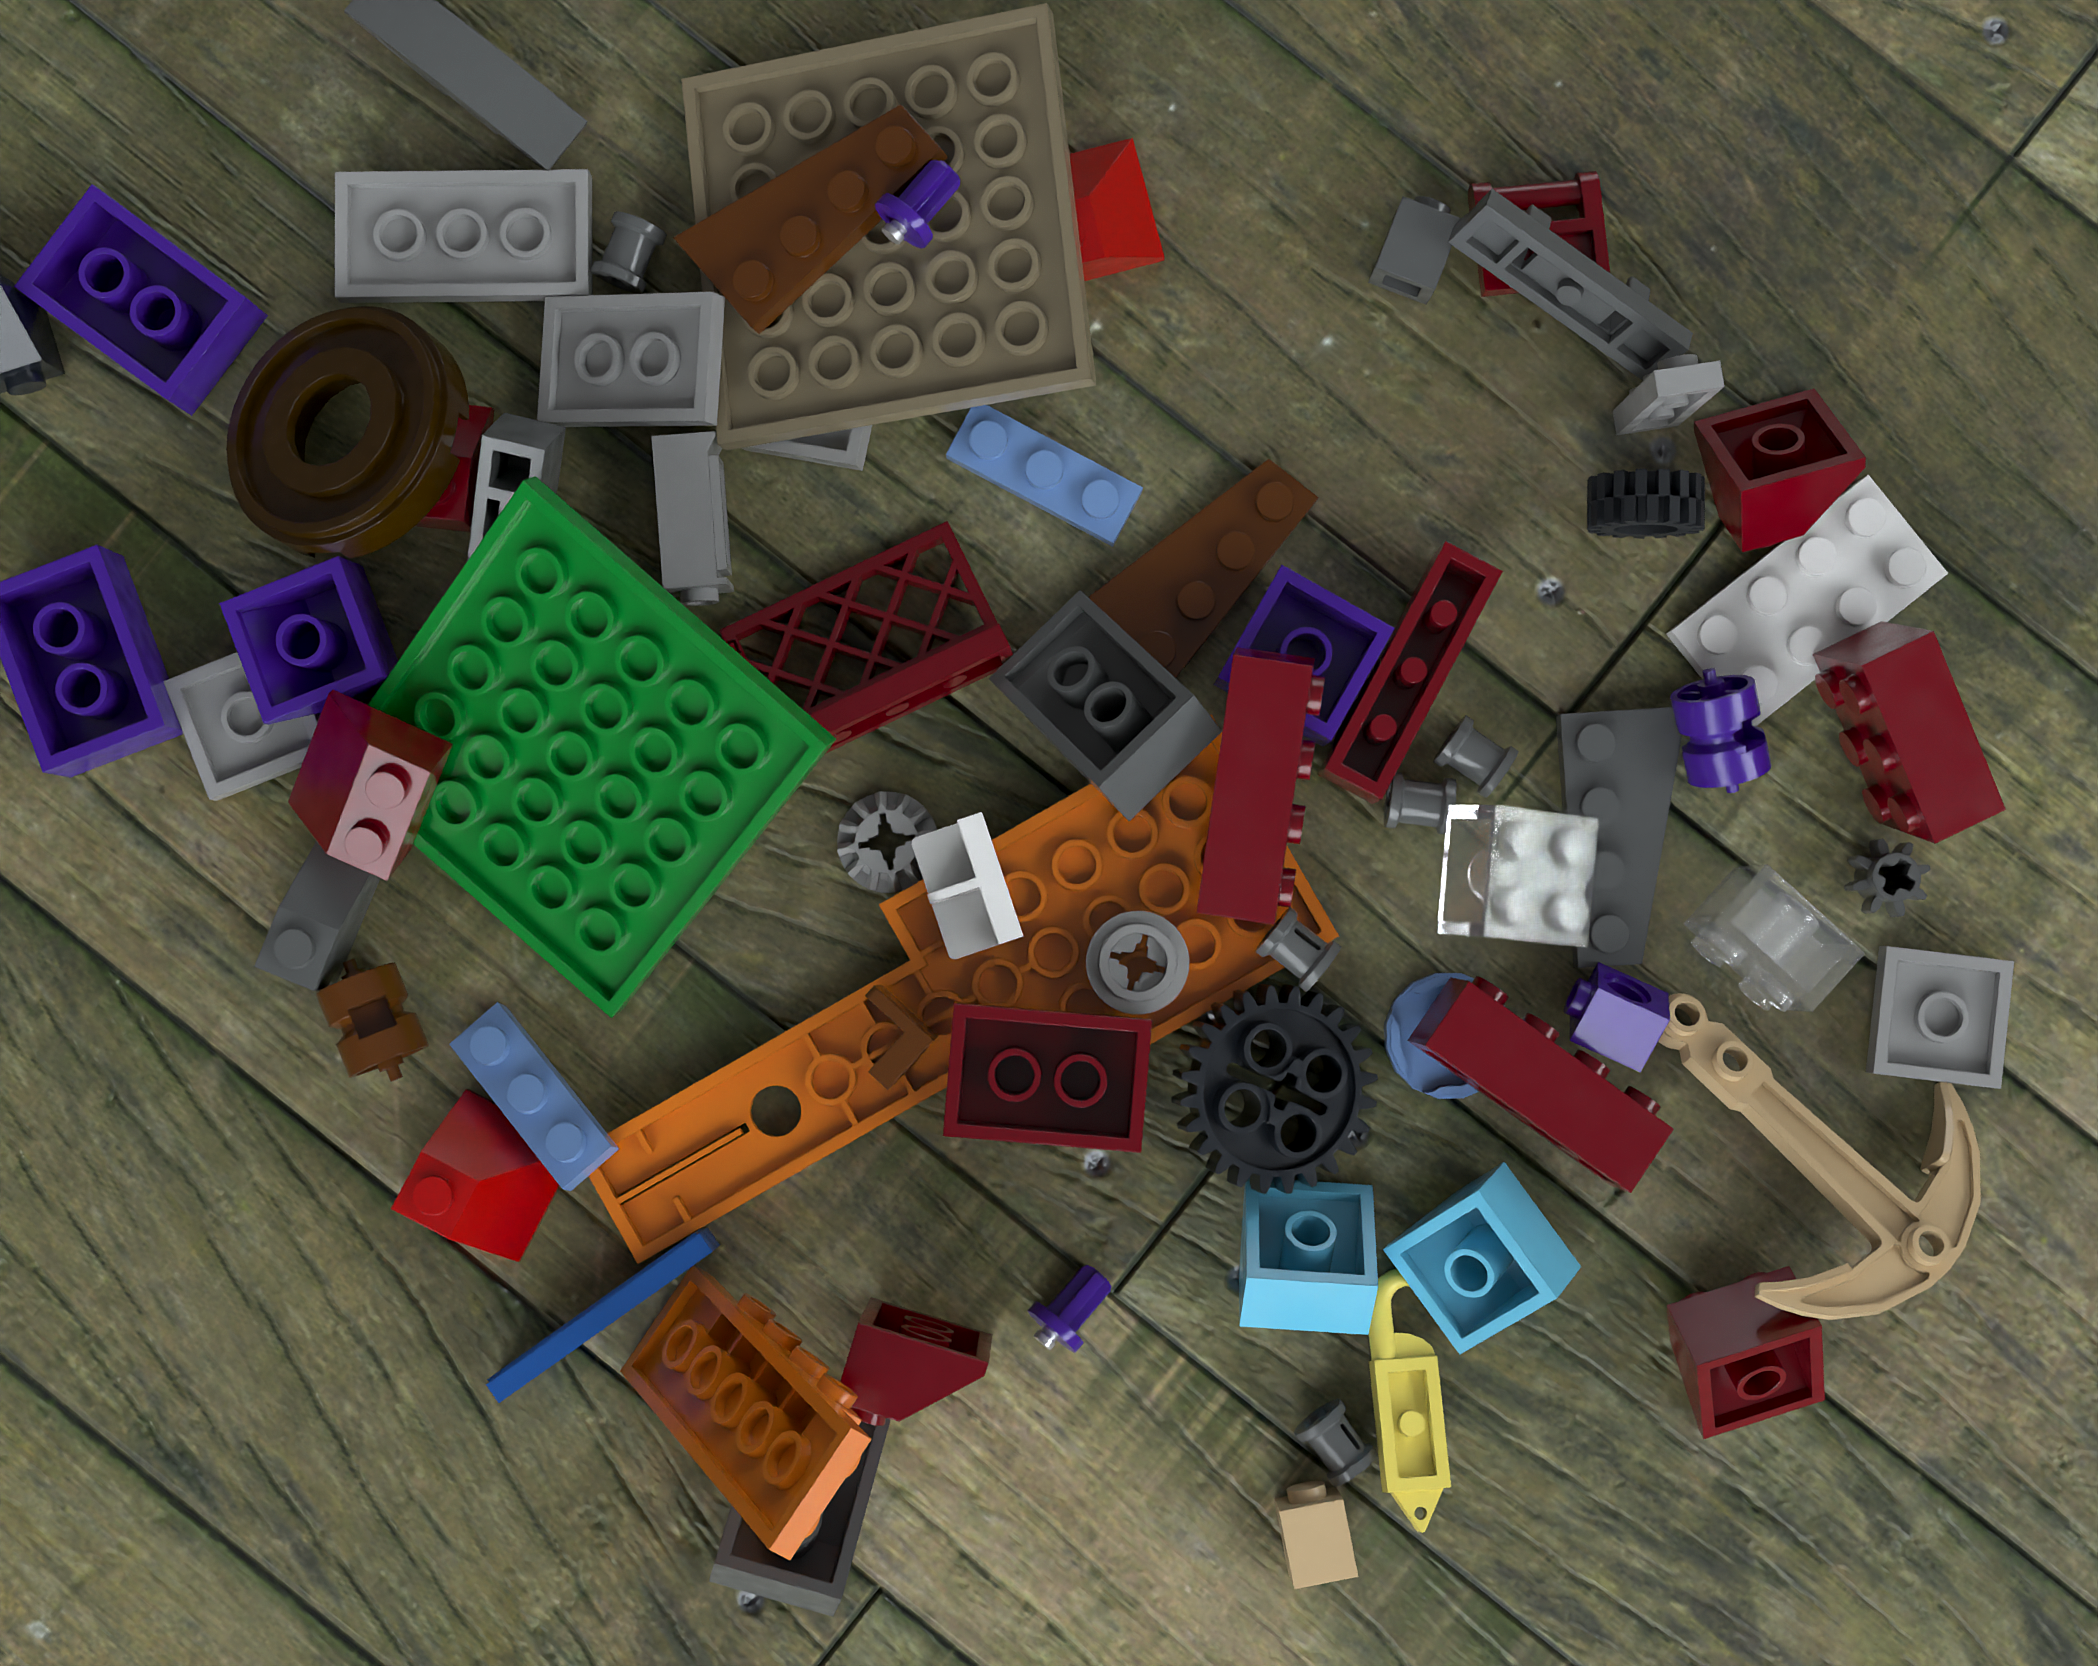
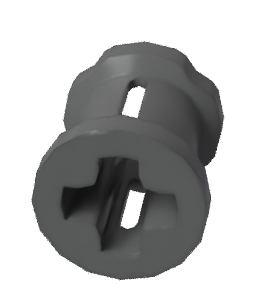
M616 211L611 219V223L615 228L602 260L593 262L591 273L622 290L643 294L647 286L643 276L655 247L664 244L667 234L646 220L625 212Z
M1465 715L1447 737L1433 762L1440 767L1448 764L1475 782L1478 785L1477 793L1486 798L1503 779L1519 751L1512 746L1505 749L1498 746L1473 728L1474 720Z
M1396 772L1385 795L1384 827L1396 828L1398 823L1436 827L1438 834L1449 835L1455 814L1456 779L1444 778L1442 783L1404 779L1402 772Z
M1288 908L1268 931L1255 952L1261 957L1267 955L1273 957L1299 978L1298 986L1307 992L1330 966L1342 946L1335 941L1326 943L1297 920L1298 912Z
M1341 1399L1332 1400L1316 1409L1294 1431V1435L1300 1442L1308 1441L1329 1470L1327 1477L1334 1487L1353 1479L1364 1471L1378 1456L1374 1446L1371 1443L1365 1444L1344 1416L1346 1406Z

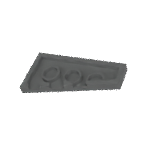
M1672 707L1559 714L1556 716L1573 968L1596 967L1598 962L1607 966L1642 964L1682 734L1678 733Z

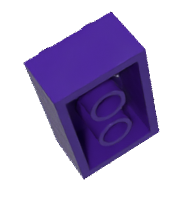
M91 184L14 285L15 288L120 366L191 416L268 317L266 313L249 299L93 184Z
M95 545L0 582V659L43 773L71 778L183 735L163 682L168 680L169 677L124 556L102 546Z

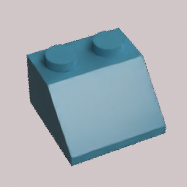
M1505 1162L1456 1191L1383 1249L1459 1354L1464 1353L1557 1299L1581 1268L1579 1262Z
M1249 1177L1244 1185L1239 1266V1326L1368 1335L1378 1290L1373 1185L1317 1182V1186L1310 1187L1302 1184L1299 1180H1294L1292 1193L1286 1194L1277 1190L1272 1180L1268 1192L1262 1194L1251 1189Z

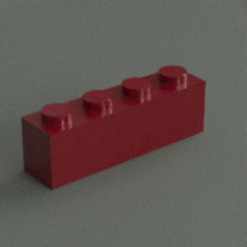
M1447 541L1438 548L1317 775L1371 804L1383 799L1503 573L1502 570Z
M1237 647L1233 654L1196 913L1274 925L1278 906L1291 908L1296 869L1284 867L1287 843L1300 844L1306 809L1305 805L1293 804L1297 779L1310 781L1315 741L1303 740L1307 714L1320 715L1325 677L1313 675L1315 658Z
M1476 976L1472 983L1467 980L1450 977L1407 1041L1605 1183L1632 1193L1674 1130L1656 1116L1661 1106L1631 1086H1628L1624 1092L1619 1090L1606 1080L1610 1069L1588 1053L1578 1049L1574 1056L1565 1051L1555 1043L1560 1035L1559 1032L1540 1018L1527 1013L1521 1019L1504 1006L1509 997L1492 983L1479 976Z

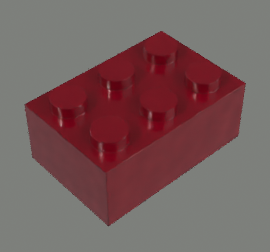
M1881 621L1813 654L1820 673L1815 675L1817 689L1824 702L1831 709H1836L1844 729L1839 733L1841 747L1849 761L1854 766L1860 767L1868 787L1862 791L1863 799L1868 811L1878 823H1883L1885 826L1936 844L2006 810L1934 631Z
M954 1003L943 1136L1141 1153L1152 1020L1138 1017Z

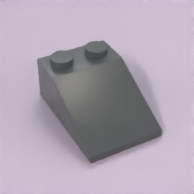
M1081 590L989 678L1017 709L1128 821L1139 813L1222 732L1197 698Z
M886 1418L884 1426L863 1422L859 1424V1427L872 1440L862 1453L860 1462L854 1472L845 1478L822 1512L816 1529L804 1539L791 1560L770 1551L731 1505L709 1582L833 1617L842 1600L891 1419Z

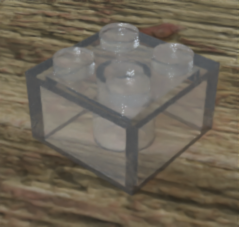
M1448 805L1437 934L1538 945L1588 948L1599 819L1502 805Z
M1768 864L1733 868L1683 923L1696 935L1691 941L1693 947L1717 967H1721L1726 962L1743 978L1738 985L1740 990L1766 1011L1774 1006L1777 1010L1783 1012L1787 1010L1813 1012L1865 954Z

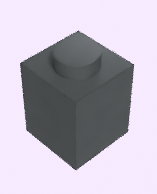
M1403 196L1394 214L1368 283L1427 305L1437 287L1452 245L1448 243L1454 225L1461 218L1451 215L1450 208L1436 199L1417 196L1412 200Z

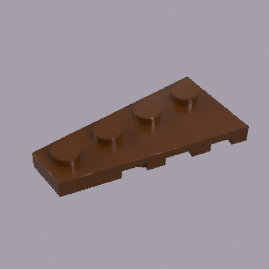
M900 104L673 238L748 325L760 334L882 220L875 208V203L883 194L889 193L898 198L930 161H945L948 156Z
M1268 459L1088 598L1168 672L1177 678L1319 497Z

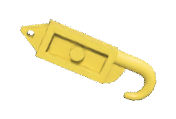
M1397 1269L1388 1270L1378 1278V1290L1369 1329L1371 1352L1369 1368L1382 1492L1391 1493L1415 1530L1423 1533L1429 1524L1443 1489L1451 1487L1438 1358L1432 1346L1423 1338L1408 1333H1394L1391 1299L1398 1289L1410 1286ZM1418 1507L1423 1510V1517L1421 1519L1415 1517V1510Z

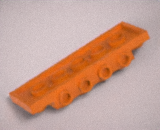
M693 1265L620 1372L770 1551L791 1560L804 1539L816 1529L822 1512L845 1478L854 1472L860 1462L862 1453L872 1440L859 1427L862 1419L851 1409L858 1396L842 1382L826 1374L830 1369L829 1366L811 1352L800 1347L802 1339L790 1329L775 1321L776 1313L747 1293H744L741 1299L737 1301L713 1276Z

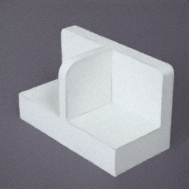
M982 812L959 819L956 824L915 837L912 840V847L928 892L927 896L933 907L948 955L951 959H959L1024 937Z

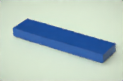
M708 1227L698 1229L487 1379L489 1383L486 1386L497 1402L500 1403L712 1253L720 1244Z

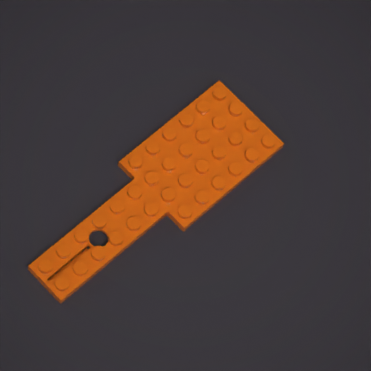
M1222 732L1130 821L1092 784H1089L992 839L1024 937L959 959H951L948 955L933 907L929 902L924 880L922 879L879 904L910 961L607 1133L619 1150L592 1172L589 1178L637 1264L945 1089L948 1079L954 1003L956 1002L1149 1018L1152 1020L1151 1045L1212 1010L1211 1005L1214 1002L1222 1004L1233 998V991H1245L1285 968L1270 955L1261 957L1255 952L1257 946L1272 928L1273 924L1196 913ZM1287 846L1284 867L1296 869L1291 908L1298 912L1297 920L1326 943H1329L1339 937ZM1278 906L1275 923L1289 907ZM1130 911L1151 912L1168 920L1182 935L1189 953L1188 977L1181 992L1167 1006L1147 1014H1129L1110 1007L1099 998L1092 988L1086 970L1088 946L1096 931L1112 917ZM1142 935L1140 944H1136L1132 953H1110L1109 958L1119 960V964L1128 968L1127 979H1129L1127 990L1132 991L1134 982H1138L1142 972L1153 974L1154 971L1160 973L1165 971V967L1156 965V961L1150 960L1147 957L1148 947L1145 946L1148 938L1147 935ZM874 985H883L938 1035L937 1039L896 1084L888 1090L868 1071L904 1031L865 996ZM777 1085L788 1088L797 1096L800 1102V1120L797 1126L788 1134L781 1136L766 1134L753 1121L751 1109L754 1098L762 1089L769 1086ZM746 1123L750 1132L744 1134L743 1136L737 1138L736 1140L730 1142L729 1144L723 1146L722 1148L716 1150L715 1152L709 1154L708 1156L702 1158L701 1160L695 1162L694 1164L667 1178L666 1180L641 1193L640 1195L634 1197L633 1199L627 1201L626 1203H623L629 1198L635 1196L636 1194L642 1192L643 1190L649 1188L650 1186L656 1184L657 1182L684 1168L690 1163L696 1161L697 1159L703 1157L704 1155L710 1153L711 1151L717 1149L718 1147L743 1134L742 1129L739 1128L733 1131L732 1133L705 1147L699 1152L693 1154L692 1156L686 1158L685 1160L679 1162L678 1164L672 1166L671 1168L665 1170L664 1172L658 1174L657 1176L651 1178L650 1180L644 1182L643 1184L637 1186L636 1188L630 1190L622 1196H619L620 1194L626 1192L632 1187L638 1185L639 1183L645 1181L646 1179L652 1177L653 1175L659 1173L660 1171L666 1169L667 1167L673 1165L674 1163L680 1161L681 1159L687 1157L688 1155L694 1153L695 1151L701 1149L702 1147L708 1145L709 1143L715 1141L716 1139L722 1137L723 1135L729 1133L730 1131Z

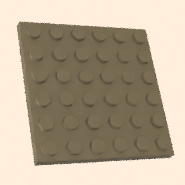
M1047 3L681 79L696 224L900 104L948 156L944 162L961 179L960 187L927 224L933 233V239L925 248H917L904 239L899 245L893 243L882 232V228L886 225L882 219L760 334L748 325L725 298L718 418L716 425L717 445L727 451L1097 385L1053 12ZM700 269L702 292H714L723 296Z

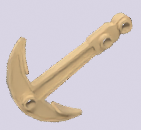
M1676 993L1669 996L1670 1021L1658 1042L1667 1048L1679 1050L1682 1064L1729 1109L1741 1112L1872 1246L1870 1253L1852 1267L1846 1263L1808 1278L1783 1282H1760L1755 1285V1297L1776 1308L1801 1316L1834 1320L1880 1314L1931 1288L1951 1269L1965 1249L1981 1203L1980 1151L1971 1120L1952 1083L1938 1082L1934 1085L1932 1129L1920 1170L1924 1173L1931 1174L1913 1201L1773 1078L1771 1068L1723 1023L1708 1021L1707 1013L1700 1001L1684 993ZM1675 1008L1682 1009L1689 1015L1692 1021L1691 1026L1683 1025L1677 1020ZM1723 1053H1728L1735 1058L1740 1067L1739 1071L1730 1070L1724 1064ZM1920 1236L1925 1237L1931 1244L1934 1252L1933 1256H1928L1921 1250L1919 1246Z

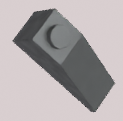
M503 413L482 435L467 561L523 480L536 476L557 494L566 427Z
M316 841L278 907L254 967L313 991H320L337 983L344 968L342 963L348 958L380 878L326 854Z

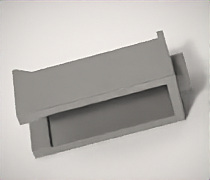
M716 431L651 436L663 588L672 596L680 597V601L684 606H703L719 603L718 593L734 592V586L727 577H724L732 575L724 463L719 457L722 447L717 445Z

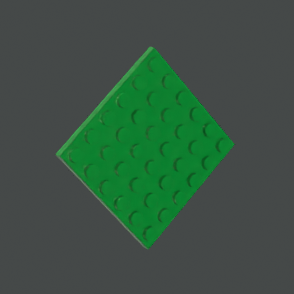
M536 476L522 481L368 704V706L453 744L413 844L610 1018H613L623 1010L836 741V738Z

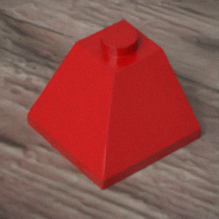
M1133 138L1071 153L1070 163L1084 281L1164 261L1162 245Z
M466 1089L421 1150L391 1209L449 1240L520 1262L560 1185L499 1107L489 1099Z

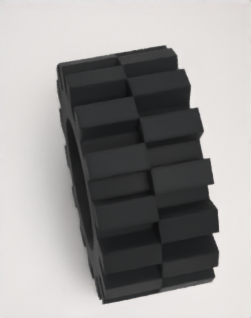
M1635 469L1632 472L1616 470L1614 474L1603 472L1597 474V476H1590L1587 480V530L1591 534L1597 533L1598 536L1612 535L1613 538H1624L1627 536H1633V538L1637 539L1651 536L1667 538V535L1676 537L1686 536V534H1696L1705 529V476H1702L1700 473H1689L1686 470L1670 472V469H1658L1656 471Z

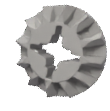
M879 791L855 802L846 813L839 825L837 852L847 874L858 884L876 892L895 893L903 891L923 879L912 847V841H907L905 845L896 848V858L893 859L894 869L889 870L888 861L884 860V855L880 850H871L869 847L861 849L860 843H867L870 839L879 836V826L882 825L881 815H886L887 823L891 824V829L896 834H904L905 836L915 835V837L936 831L937 828L927 809L912 797L902 793Z
M1146 911L1125 912L1106 921L1092 937L1086 955L1087 976L1096 994L1110 1007L1129 1014H1147L1167 1006L1181 992L1188 977L1189 953L1180 932L1165 918ZM1144 934L1148 936L1145 945L1148 947L1147 957L1150 960L1156 961V965L1165 967L1164 973L1154 971L1153 974L1142 972L1138 982H1134L1133 989L1130 991L1127 990L1129 979H1127L1128 968L1119 964V960L1109 957L1111 952L1121 954V952L1132 953L1136 944H1140Z

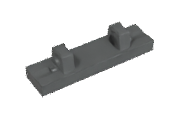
M1491 189L1470 212L1454 225L1448 243L1641 380H1643V376L1658 370L1657 363L1659 361L1683 355L1689 350L1693 333L1649 302L1650 289L1633 276L1628 278L1627 283L1624 284L1549 230L1551 217L1536 206L1530 205L1527 212H1524L1494 189ZM1528 249H1531L1534 253L1527 260H1524Z

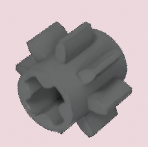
M1883 838L1871 840L1869 849L1872 856H1850L1847 860L1856 870L1854 881L1847 883L1844 889L1845 891H1858L1865 899L1861 908V912L1865 914L1875 913L1880 909L1882 903L1885 902L1886 911L1890 917H1901L1905 915L1903 900H1925L1927 898V894L1919 886L1921 875L1931 870L1930 865H1917L1909 857L1913 850V844L1910 842L1898 844L1892 853H1889L1888 844ZM1891 866L1888 877L1896 882L1894 889H1883L1886 879L1878 874L1880 867Z

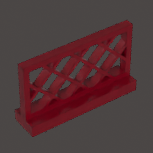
M948 521L719 630L724 641L736 639L738 647L742 652V657L763 675L768 676V679L777 686L780 680L810 690L803 710L836 738V741L826 753L995 673L1013 655L1002 628L998 624ZM944 543L952 559L944 585L913 575L912 573L919 554ZM905 561L902 571L892 568ZM875 575L898 581L886 612L855 602L863 581ZM958 575H960L967 592L954 588ZM908 585L939 595L929 625L897 616ZM848 589L845 598L835 595ZM950 598L975 606L984 624L961 636L938 629ZM819 602L841 608L829 639L798 629L806 608ZM851 612L882 622L871 653L840 643ZM791 616L788 625L777 623ZM892 626L924 636L917 657L904 663L881 657ZM762 629L783 635L772 667L749 660L739 640ZM794 639L825 649L814 680L782 671ZM934 639L945 642L931 650ZM836 653L867 663L859 685L843 691L824 684ZM877 667L888 670L874 677ZM820 694L831 697L817 704Z

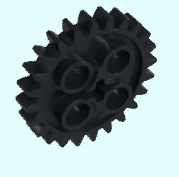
M1258 984L1256 1000H1254L1247 991H1233L1235 1010H1232L1225 1004L1214 1002L1211 1008L1217 1023L1212 1026L1195 1021L1192 1025L1197 1034L1202 1038L1199 1046L1181 1044L1179 1047L1186 1056L1192 1059L1190 1068L1174 1069L1172 1075L1188 1082V1090L1172 1096L1171 1100L1172 1103L1190 1108L1191 1113L1183 1117L1177 1123V1127L1186 1132H1199L1189 1145V1150L1200 1156L1211 1152L1205 1168L1216 1174H1220L1228 1169L1227 1182L1242 1187L1250 1177L1251 1189L1266 1194L1273 1180L1277 1190L1290 1194L1293 1191L1296 1176L1302 1184L1315 1187L1317 1186L1315 1167L1318 1166L1333 1174L1338 1173V1165L1333 1154L1339 1150L1355 1155L1357 1150L1348 1139V1135L1351 1130L1368 1133L1370 1127L1357 1116L1359 1109H1369L1377 1105V1101L1362 1095V1086L1378 1080L1377 1074L1360 1070L1359 1066L1373 1052L1371 1048L1351 1045L1361 1031L1360 1026L1351 1023L1338 1026L1345 1009L1332 1004L1322 1009L1323 995L1320 993L1307 991L1301 998L1299 987L1283 984L1277 996L1274 986ZM1265 1030L1269 1037V1050L1263 1059L1255 1062L1251 1056V1042L1257 1033ZM1320 1056L1324 1065L1323 1076L1316 1085L1310 1087L1306 1079L1307 1066L1312 1059ZM1233 1062L1254 1074L1273 1079L1278 1085L1319 1101L1323 1105V1110L1321 1113L1316 1114L1294 1102L1275 1097L1270 1091L1231 1076L1227 1073V1065ZM1240 1090L1245 1102L1243 1111L1239 1117L1233 1121H1228L1224 1109L1226 1100L1230 1094ZM1295 1115L1299 1122L1298 1135L1293 1142L1284 1146L1280 1134L1282 1125L1286 1119Z

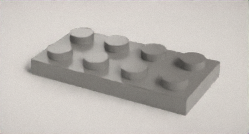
M588 169L548 171L335 172V298L341 303L545 301V297L593 295V278L591 273L592 175Z

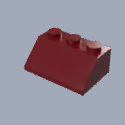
M871 1297L858 1322L840 1380L858 1396L851 1409L862 1419L861 1422L871 1425L884 1426L886 1418L898 1422L984 1377L989 1364L993 1334Z

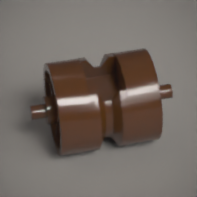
M355 958L342 963L347 973L341 977L342 980L316 993L328 1026L341 1029L343 1034L336 1046L349 1078L378 1069L379 1072L386 1071L391 1082L403 1077L399 1065L404 1063L403 1058L429 1046L417 1014L404 1011L402 1006L409 994L398 967L393 962L366 970V968H358Z

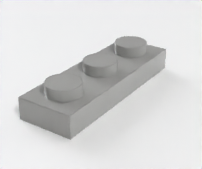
M1688 354L1659 361L1657 363L1658 370L1643 376V382L1639 386L1630 389L1629 395L1612 411L1616 435L1679 426L1725 387L1720 360L1699 364L1697 355Z

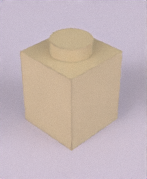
M1323 1481L1303 1482L1288 1487L1286 1489L1288 1496L1274 1499L1288 1574L1294 1589L1359 1577L1344 1501L1337 1487L1326 1488Z

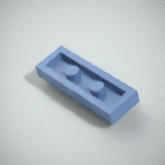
M988 405L970 408L946 453V458L953 463L1112 547L1143 490V487Z
M497 1002L449 1044L562 1189L572 1191L619 1150L615 1142L507 1006Z

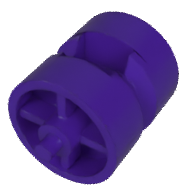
M1709 668L1702 671L1704 679L1684 685L1670 695L1678 733L1688 736L1690 739L1687 744L1681 747L1687 781L1695 787H1726L1727 793H1735L1739 791L1738 784L1756 779L1767 773L1772 767L1764 730L1752 724V720L1761 715L1756 683L1753 677L1747 675L1717 676L1715 668Z

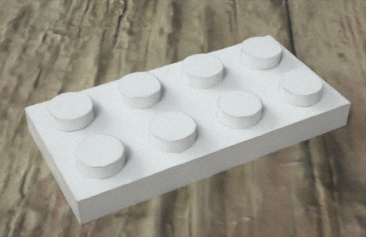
M1867 475L1841 494L1804 536L1782 541L1667 632L1666 635L1702 679H1704L1702 671L1709 668H1715L1717 676L1747 675L1753 677L1756 683L1761 712L1760 716L1752 720L1753 726H1757L1815 680V675L1820 673L1814 659V653L1881 621L1888 622L1946 576L1948 572L1872 478Z

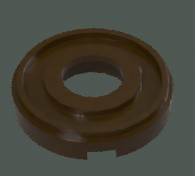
M374 306L348 307L323 313L301 323L280 338L262 356L247 377L233 407L227 433V464L231 485L241 509L260 530L292 550L315 558L316 553L340 552L349 558L360 557L375 552L399 539L416 526L438 502L448 487L460 462L459 458L450 453L456 434L458 417L462 420H469L468 393L460 367L453 355L435 337L413 320L390 309ZM362 383L366 387L371 401L370 420L362 439L350 453L334 463L320 466L305 463V443L314 418L330 398L350 385Z

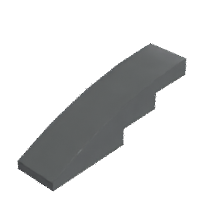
M352 0L344 10L350 18L446 97L449 95L496 135L499 133L543 170L548 171L552 169L587 125V120L436 0Z

